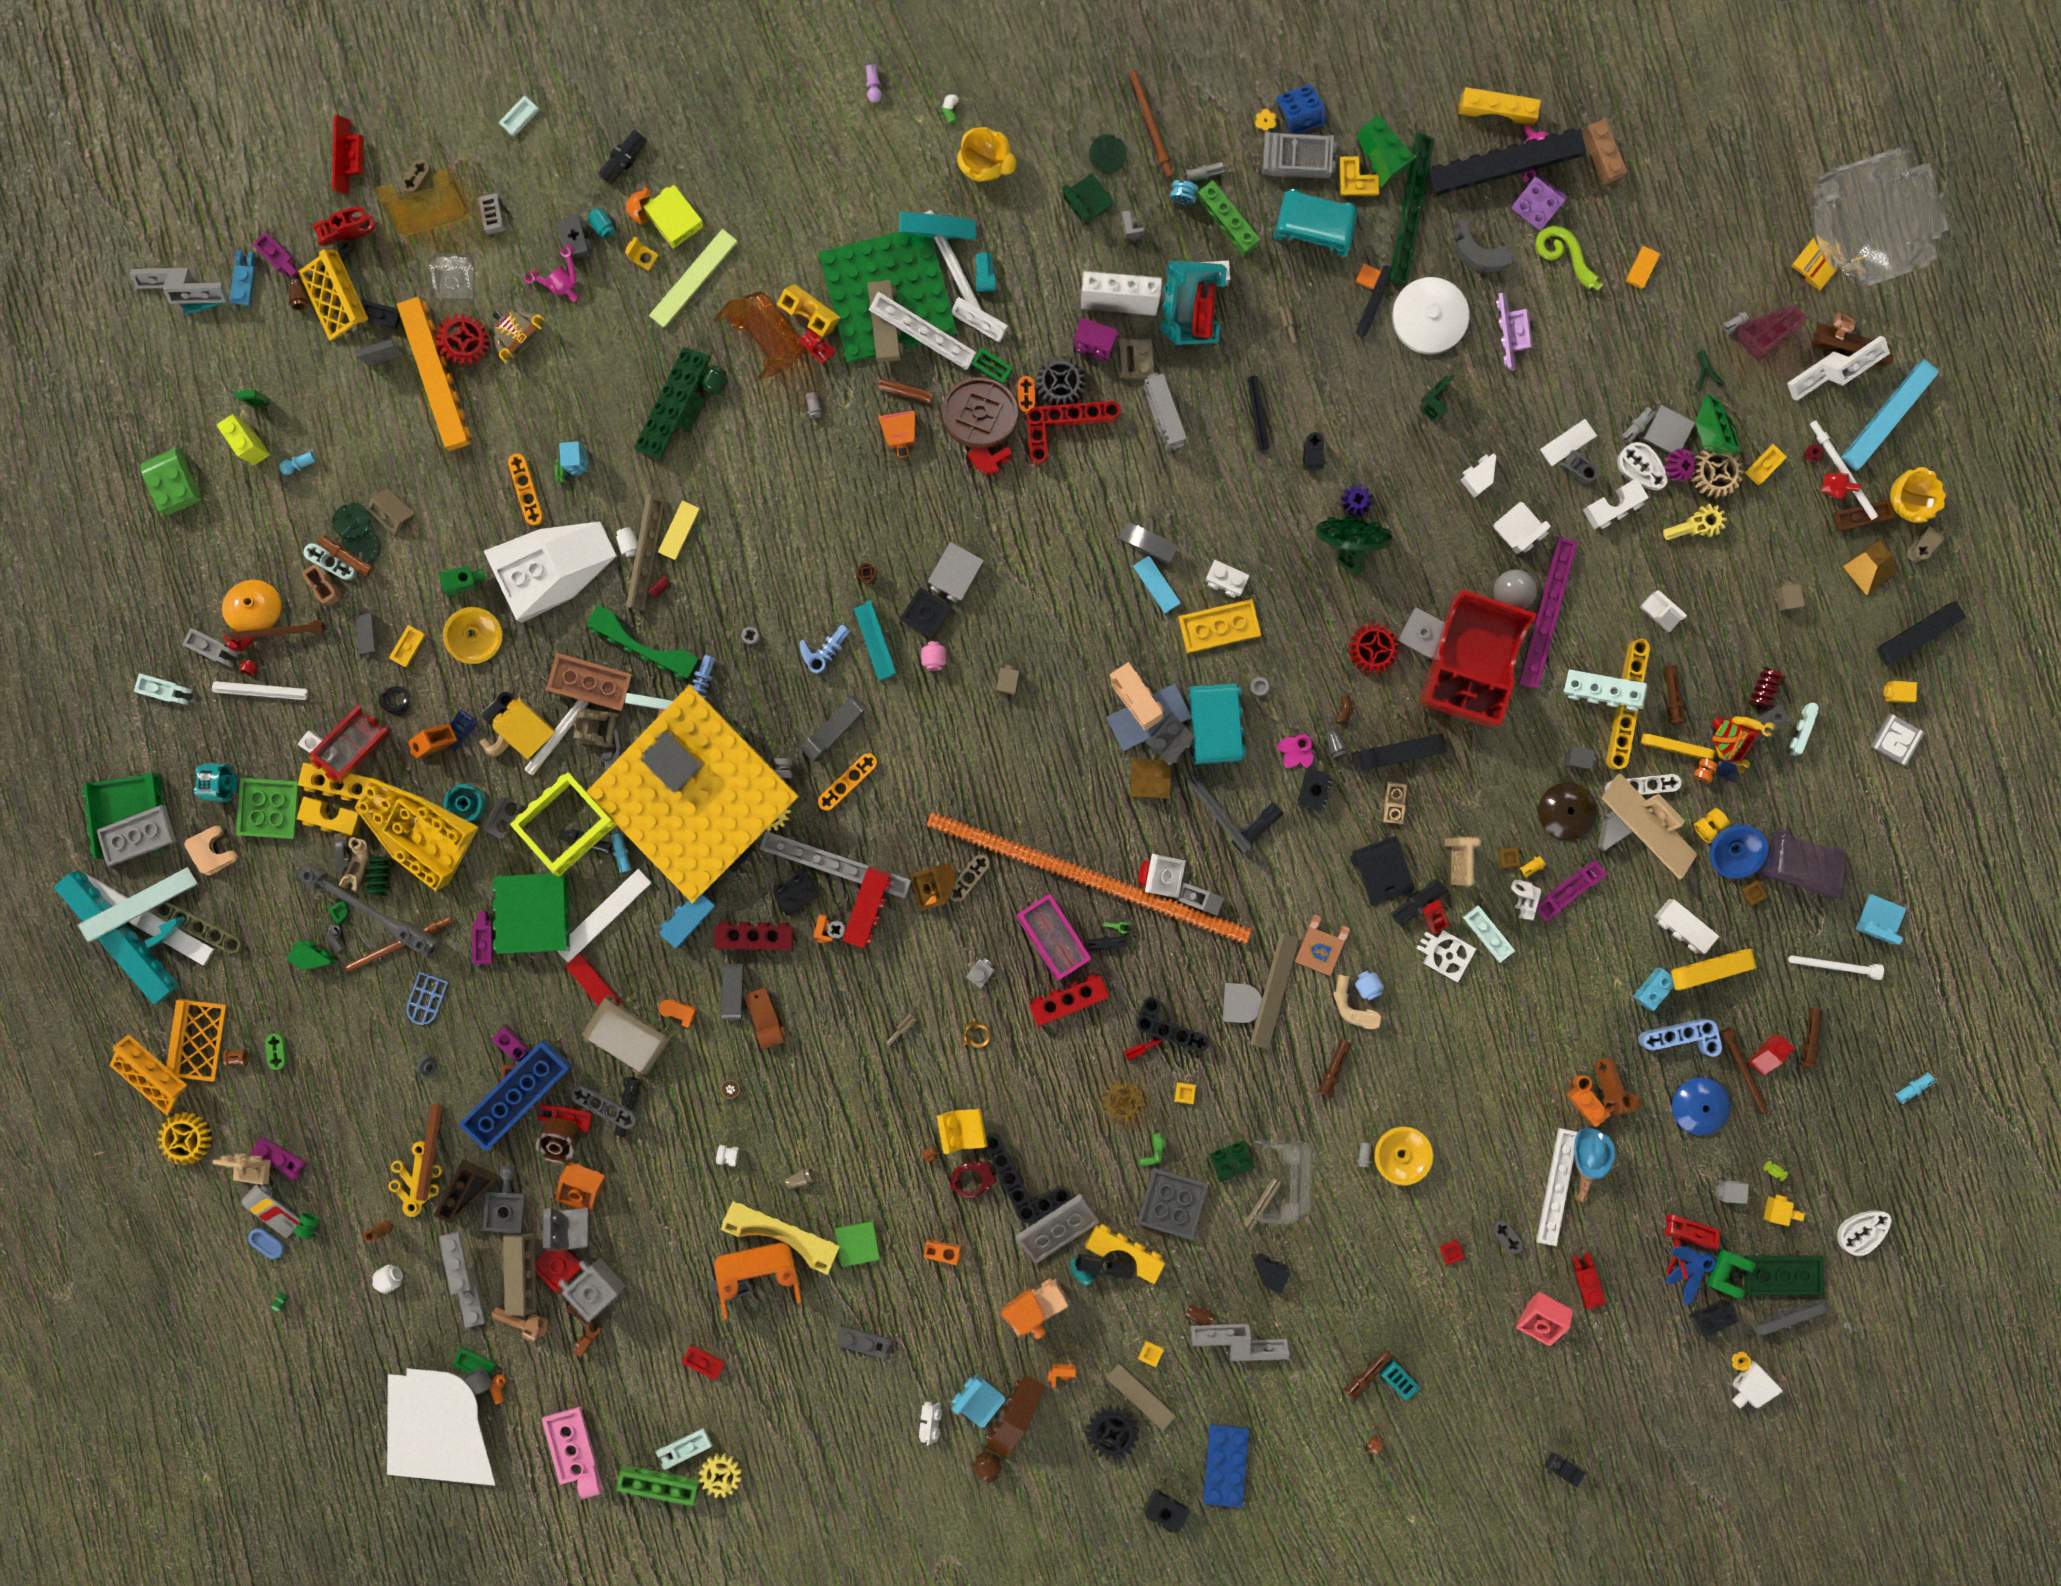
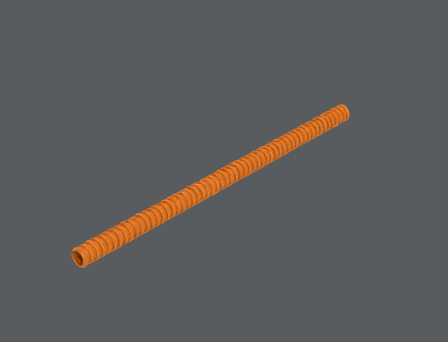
M934 811L928 819L927 827H933V830L938 829L939 832L944 831V834L955 835L957 839L958 837L961 840L966 839L968 843L971 841L972 844L975 845L976 843L979 847L981 845L984 846V849L989 848L990 851L993 849L995 853L1001 852V855L1006 854V857L1012 856V859L1017 858V861L1028 862L1030 866L1031 864L1034 867L1039 866L1041 870L1043 868L1047 872L1050 870L1052 874L1055 872L1058 876L1063 875V878L1065 876L1068 877V880L1074 879V882L1079 881V884L1085 883V886L1090 885V888L1096 887V890L1101 889L1102 892L1106 891L1109 895L1112 893L1114 897L1117 895L1120 899L1123 897L1125 901L1128 899L1131 903L1136 902V905L1141 904V907L1147 906V909L1152 908V911L1158 910V913L1169 914V917L1174 916L1175 919L1179 918L1182 922L1185 920L1187 924L1189 922L1193 926L1196 924L1198 928L1203 927L1204 930L1207 928L1209 932L1220 933V936L1226 935V938L1231 937V940L1242 941L1244 945L1249 940L1251 928L1245 929V926L1234 925V922L1229 923L1228 920L1224 921L1221 917L1218 919L1216 915L1214 917L1210 913L1207 915L1205 911L1200 912L1199 909L1194 910V907L1189 908V905L1183 906V903L1178 904L1177 901L1172 902V899L1161 898L1159 894L1156 896L1154 893L1151 894L1143 891V888L1138 889L1137 886L1134 888L1132 884L1126 885V882L1121 883V880L1115 881V878L1110 879V876L1104 877V874L1099 875V872L1088 871L1086 867L1083 869L1080 865L1077 867L1075 863L1072 865L1069 861L1064 862V859L1061 861L1059 857L1053 858V855L1048 856V853L1042 854V851L1037 852V849L1031 850V847L1026 848L1025 845L1021 846L1018 842L1015 844L1013 840L1011 842L1007 838L1004 840L1002 836L1000 838L996 834L993 836L991 832L980 831V828L974 829L975 826L969 827V824L964 825L963 822L958 823V820L947 819V816L944 815L942 817L941 814L937 815Z

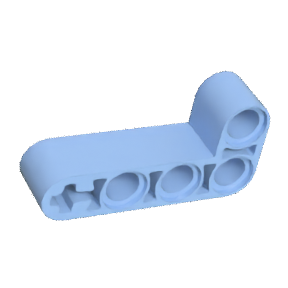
M1699 1019L1645 1031L1638 1038L1640 1046L1649 1050H1657L1697 1041L1700 1052L1708 1056H1717L1722 1050L1717 1025L1707 1019ZM1707 1023L1709 1030L1707 1033H1704L1703 1026ZM1686 1028L1690 1029V1035L1688 1037L1684 1036V1030ZM1670 1031L1672 1034V1038L1670 1041L1667 1042L1665 1040V1035L1667 1032ZM1650 1038L1658 1039V1041H1657V1040H1653V1041H1650V1044H1647V1041H1648ZM1712 1042L1713 1050L1708 1052L1707 1045Z

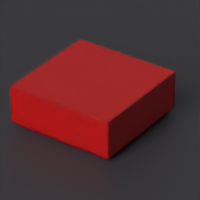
M1456 1239L1439 1246L1447 1266L1465 1258Z

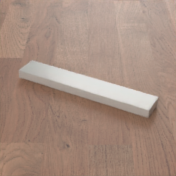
M878 292L869 308L871 312L965 370L969 368L976 354L975 351L882 293Z
M637 869L570 934V951L557 952L567 962H570L653 882L640 869Z
M1558 1128L1536 1239L1538 1243L1557 1246L1573 1166L1574 1143L1577 1131Z

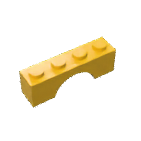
M1465 87L1460 98L1458 114L1474 117L1484 114H1497L1510 118L1515 124H1529L1533 126L1538 119L1541 100Z
M1104 1224L1100 1226L1095 1225L1085 1244L1087 1249L1102 1257L1114 1250L1128 1252L1137 1263V1275L1155 1284L1165 1265L1161 1254L1152 1251V1253L1146 1251L1144 1245L1135 1242V1244L1129 1242L1127 1236L1118 1233V1235L1112 1233V1229Z

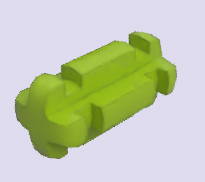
M1768 1161L1764 1164V1171L1768 1170V1173L1778 1179L1779 1177L1780 1181L1787 1178L1788 1172L1783 1171L1784 1169L1775 1163L1772 1164L1771 1161Z

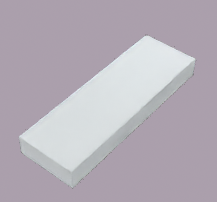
M960 297L955 301L952 309L953 316L999 343L1001 342L1008 325Z

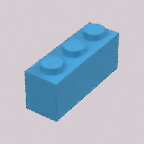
M704 893L694 903L688 900L684 906L679 905L674 910V917L671 920L667 919L660 926L662 930L659 934L675 949L679 948L715 909L717 904Z

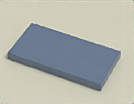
M1175 683L1153 694L1155 702L1158 701L1164 709V719L1170 713L1180 722L1191 718ZM1127 707L1106 717L1122 751L1147 740L1164 721L1162 719L1144 731Z

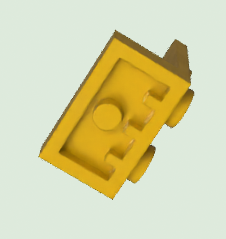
M981 1109L954 1110L937 1115L944 1154H950L961 1149L987 1147Z

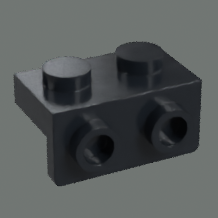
M806 872L796 874L791 880L779 884L773 890L774 897L786 916L820 897Z

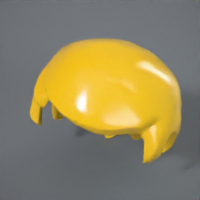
M1919 467L1915 470L1906 471L1896 479L1891 487L1890 501L1895 512L1903 519L1914 523H1924L1928 519L1935 517L1936 512L1945 507L1944 499L1946 494L1942 489L1943 483L1937 479L1936 473L1929 471L1927 468Z

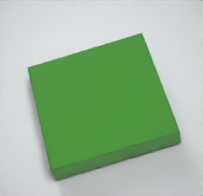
M873 1221L835 1228L837 1244L840 1246L839 1254L842 1267L880 1260Z

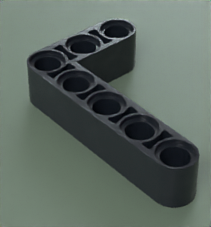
M1443 733L1377 748L1359 750L1351 753L1355 772L1445 753L1447 750Z
M990 1133L986 1136L987 1147L985 1149L1021 1221L1025 1223L1032 1222L1070 1201V1191L1062 1185L1030 1199L1001 1137L997 1133ZM995 1138L999 1144L996 1147H990L988 1140ZM1000 1155L1007 1158V1162L1003 1165L996 1162V1158ZM1007 1173L1015 1175L1013 1182L1005 1180L1004 1177ZM1018 1190L1024 1194L1023 1198L1019 1200L1013 1197V1193ZM1059 1191L1066 1192L1067 1197L1064 1200H1059L1056 1197ZM1043 1199L1048 1200L1050 1203L1049 1207L1045 1209L1039 1206V1202ZM1024 1208H1029L1032 1210V1215L1025 1217L1021 1212Z

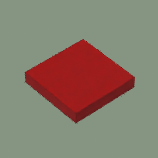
M546 1249L535 1260V1272L557 1294L556 1291L560 1287L559 1281L563 1279L568 1283L582 1269L579 1265L581 1260L571 1250L550 1251Z

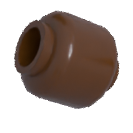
M985 1451L977 1455L973 1463L975 1472L981 1481L991 1483L998 1479V1474L1002 1468L994 1453Z

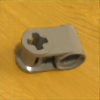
M1927 525L1921 530L1916 540L1907 550L1908 559L1911 562H1919L1929 558L1944 540V536L1930 525Z

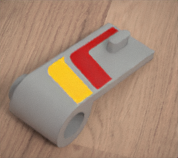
M256 1184L241 1200L242 1205L279 1234L287 1238L294 1231L295 1227L299 1225V1217L272 1198V1188L270 1185Z

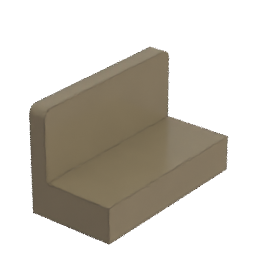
M385 489L372 496L366 509L394 535L400 532L403 522L414 515V512L389 489Z

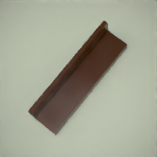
M1818 324L1811 346L1850 357L1872 342L1873 339L1846 332L1844 339L1841 340L1835 337L1836 328ZM1887 344V345H1888L1889 352H1890L1891 345H1890V344ZM1887 355L1875 363V365L1886 367L1892 363L1894 355Z

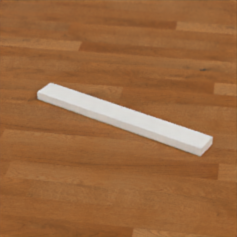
M86 874L92 885L99 889L104 899L112 906L128 899L123 894ZM149 910L128 922L154 937L161 934L158 926L167 921L159 918L154 912ZM180 928L164 941L165 944L203 966L208 963L215 951L214 947Z

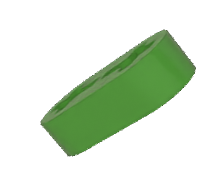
M281 1033L270 1034L265 1040L268 1066L273 1070L282 1069L288 1062L286 1039ZM275 1038L280 1041L276 1045L272 1044V1040ZM274 1059H281V1063H274Z

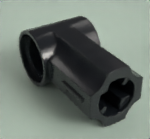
M510 692L500 693L497 699L480 713L483 719L492 726L494 723L493 719L499 713L503 714L507 710L504 699L510 696L512 700H517L518 697Z

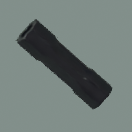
M1272 802L1241 833L1252 845L1284 813ZM1232 840L1231 843L1243 854L1238 845Z

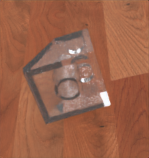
M434 254L429 268L435 298L438 300H474L475 268L472 255Z

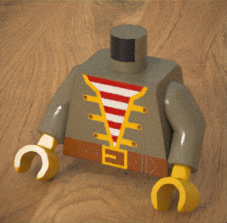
M497 310L493 314L492 319L498 323L493 329L496 333L494 340L499 357L506 364V359L510 356L512 359L517 357L538 336L542 329L540 327L541 322H547L542 316L523 311L515 313L512 310L507 315L501 310Z

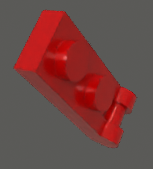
M1675 1215L1666 1216L1667 1227L1664 1231L1665 1236L1682 1239L1712 1250L1718 1249L1720 1230Z

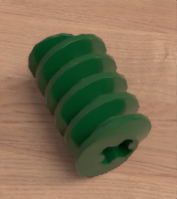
M373 856V858L367 859V862L371 863L372 866L366 867L371 873L366 874L365 877L371 880L364 883V885L370 887V889L364 890V893L388 896L383 892L389 891V887L384 886V884L390 883V880L386 879L385 876H389L391 873L385 869L391 868L392 865L386 863V861L392 860L391 857Z

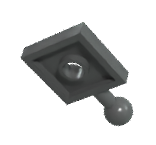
M504 1166L499 1173L500 1178L503 1180L502 1192L486 1191L482 1231L521 1234L523 1232L526 1194L510 1192L511 1180L515 1177V1170L511 1166ZM501 1207H506L509 1210L508 1217L500 1215L499 1210Z

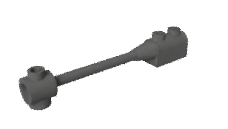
M311 863L303 867L298 877L299 880L314 889H318L321 886L381 922L395 936V939L426 958L434 957L442 943L440 939L412 922H402L384 916L327 881V873Z

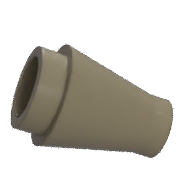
M804 1167L791 1177L785 1179V1183L789 1190L811 1186L815 1182V1175L811 1168Z

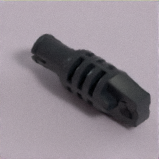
M562 829L559 832L558 839L568 842V845L572 846L585 832L576 829ZM599 840L588 851L596 850L609 855L613 843Z

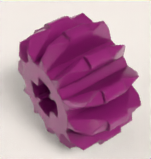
M1683 449L1670 452L1669 458H1665L1667 465L1663 466L1667 469L1665 475L1670 476L1671 480L1684 482L1686 479L1692 478V473L1697 472L1694 469V466L1698 464L1694 462L1696 456L1691 455V451Z

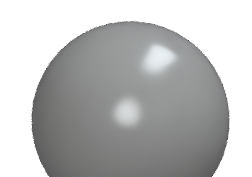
M1516 569L1509 570L1501 574L1496 580L1493 588L1494 599L1526 610L1536 599L1537 585L1533 577L1527 572Z

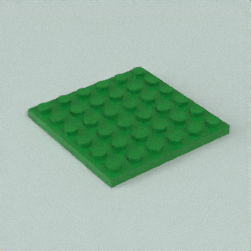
M895 232L818 252L833 311L840 317L837 326L847 363L876 356L872 316L869 310V282L891 280L892 286L896 287L897 297L893 298L894 302L949 336L957 335L932 238ZM902 330L901 335H898V342H902L903 349L923 344Z

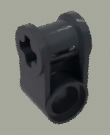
M1313 432L1304 440L1303 469L1323 470L1325 464L1324 440L1320 433ZM1312 438L1317 442L1315 446H1313V443H1310Z

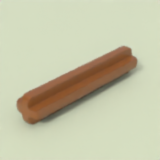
M883 378L878 382V388L926 403L932 402L933 393Z

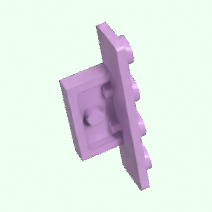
M1502 292L1499 293L1497 307L1499 311L1501 310L1502 317L1499 318V324L1504 333V336L1501 338L1502 346L1506 349L1504 363L1508 369L1514 371L1516 370L1514 352L1533 348L1529 313L1527 309L1509 313L1507 295Z

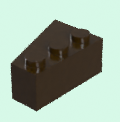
M463 1159L433 1216L452 1224L496 1181L498 1175Z

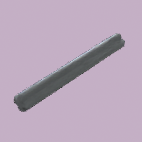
M1196 775L1190 776L1187 779L1188 784L1243 853L1252 849L1250 843Z

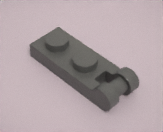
M842 1325L837 1346L888 1360L890 1357L889 1349L890 1346H893L894 1340ZM877 1342L883 1344L882 1349L876 1348Z

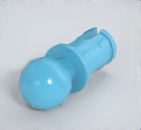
M309 451L298 457L293 456L292 461H282L279 467L283 474L290 475L294 472L295 468L300 471L302 467L317 462L314 453Z

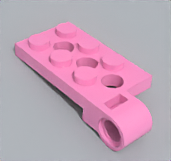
M581 1406L544 1416L542 1422L559 1484L578 1480L577 1487L581 1499L602 1494V1482ZM562 1427H569L571 1429V1435H563L561 1431ZM567 1446H574L577 1451L576 1454L570 1455L567 1452ZM578 1464L581 1466V1473H574L572 1465Z

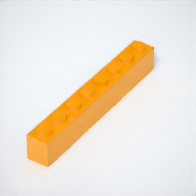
M415 297L398 303L397 307L444 447L452 451L470 445L472 434L469 427L465 426L464 420L466 416L463 409L459 408L458 402H460L458 393L453 390V378L450 373H447L446 366H448L446 358L444 355H440V348H436V344L439 341L435 340L434 331L436 327L433 320L429 319L428 313L430 309L427 302L422 301L419 297Z

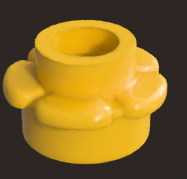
M1738 1352V1354L1732 1356V1366L1736 1370L1745 1371L1751 1366V1359L1745 1352Z

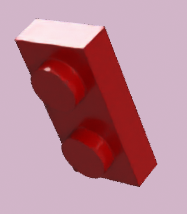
M1439 900L1428 904L1422 909L1428 928L1433 935L1450 926L1443 905Z
M691 1344L682 1364L716 1381L726 1361Z

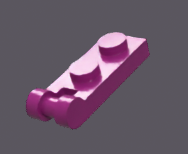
M263 1136L259 1137L250 1153L253 1156H262L263 1160H270V1166L283 1172L293 1180H298L301 1175V1169L305 1168L307 1164L304 1159ZM291 1162L295 1164L293 1169L289 1167Z

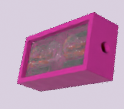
M1051 894L1046 895L1015 915L1056 980H1060L1091 960V957Z

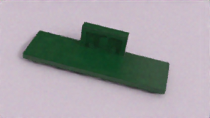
M687 347L682 348L634 449L662 459L677 427L685 432H691L706 401V398L695 392L711 359L709 355Z

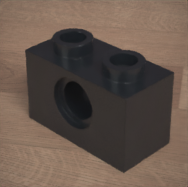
M1307 768L1297 806L1318 812L1322 808L1325 809L1328 800L1325 797L1326 791L1330 790L1332 785L1331 774ZM1313 785H1317L1320 788L1318 796H1314L1311 793Z
M1725 1299L1689 1315L1696 1332L1704 1338L1740 1322L1732 1304Z
M1154 1488L1143 1508L1145 1517L1154 1523L1157 1521L1163 1524L1162 1527L1167 1531H1175L1179 1533L1190 1513L1186 1505ZM1163 1509L1171 1511L1167 1516L1161 1515L1160 1512Z

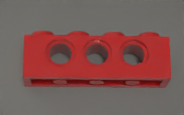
M1094 973L1085 977L1086 981L1082 983L1075 981L1068 984V988L1061 991L1058 988L1049 992L1050 996L1043 998L1041 995L1032 999L1029 1007L1037 1026L1039 1027L1109 998L1101 976H1096ZM1085 986L1090 987L1092 990L1091 995L1088 997H1083L1080 993L1081 989ZM1064 995H1073L1074 1001L1071 1004H1065L1063 1002ZM1048 1001H1053L1056 1004V1009L1052 1012L1045 1009V1004Z

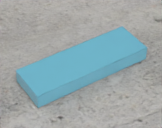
M1147 556L1133 566L1164 614L1180 604V601L1150 556Z

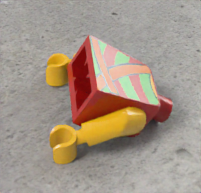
M1736 716L1724 720L1718 717L1712 722V726L1717 730L1712 737V741L1716 745L1718 757L1731 766L1735 765L1738 773H1744L1745 768H1749L1750 762L1743 758L1760 735L1758 730H1762L1763 735L1770 736L1772 733L1766 731L1765 728L1770 727L1774 729L1775 725L1770 722L1762 725L1760 721L1748 717Z

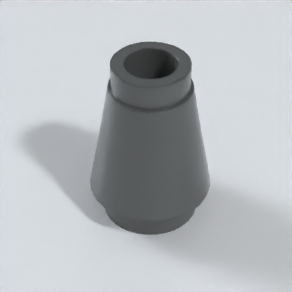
M1337 729L1327 732L1330 756H1333V759H1338L1347 755L1348 747L1337 732Z

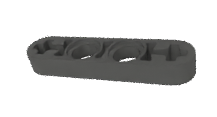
M577 1086L571 1092V1098L575 1103L624 1129H632L639 1124V1116L636 1112L587 1086ZM579 1091H582V1094H583L584 1096H586V1097L590 1096L589 1099H587V1098H580V1095L578 1094V1092H579ZM595 1098H599L601 1101L599 1108H595L593 1105ZM612 1106L617 1109L615 1117L609 1114V1109ZM621 1116H624V1117H630V1116H631L630 1120L633 1121V1122L630 1123V1124H628V1120L625 1119V1118H621Z
M1818 1299L1757 1321L1754 1326L1758 1335H1765L1823 1314L1829 1308L1825 1299Z

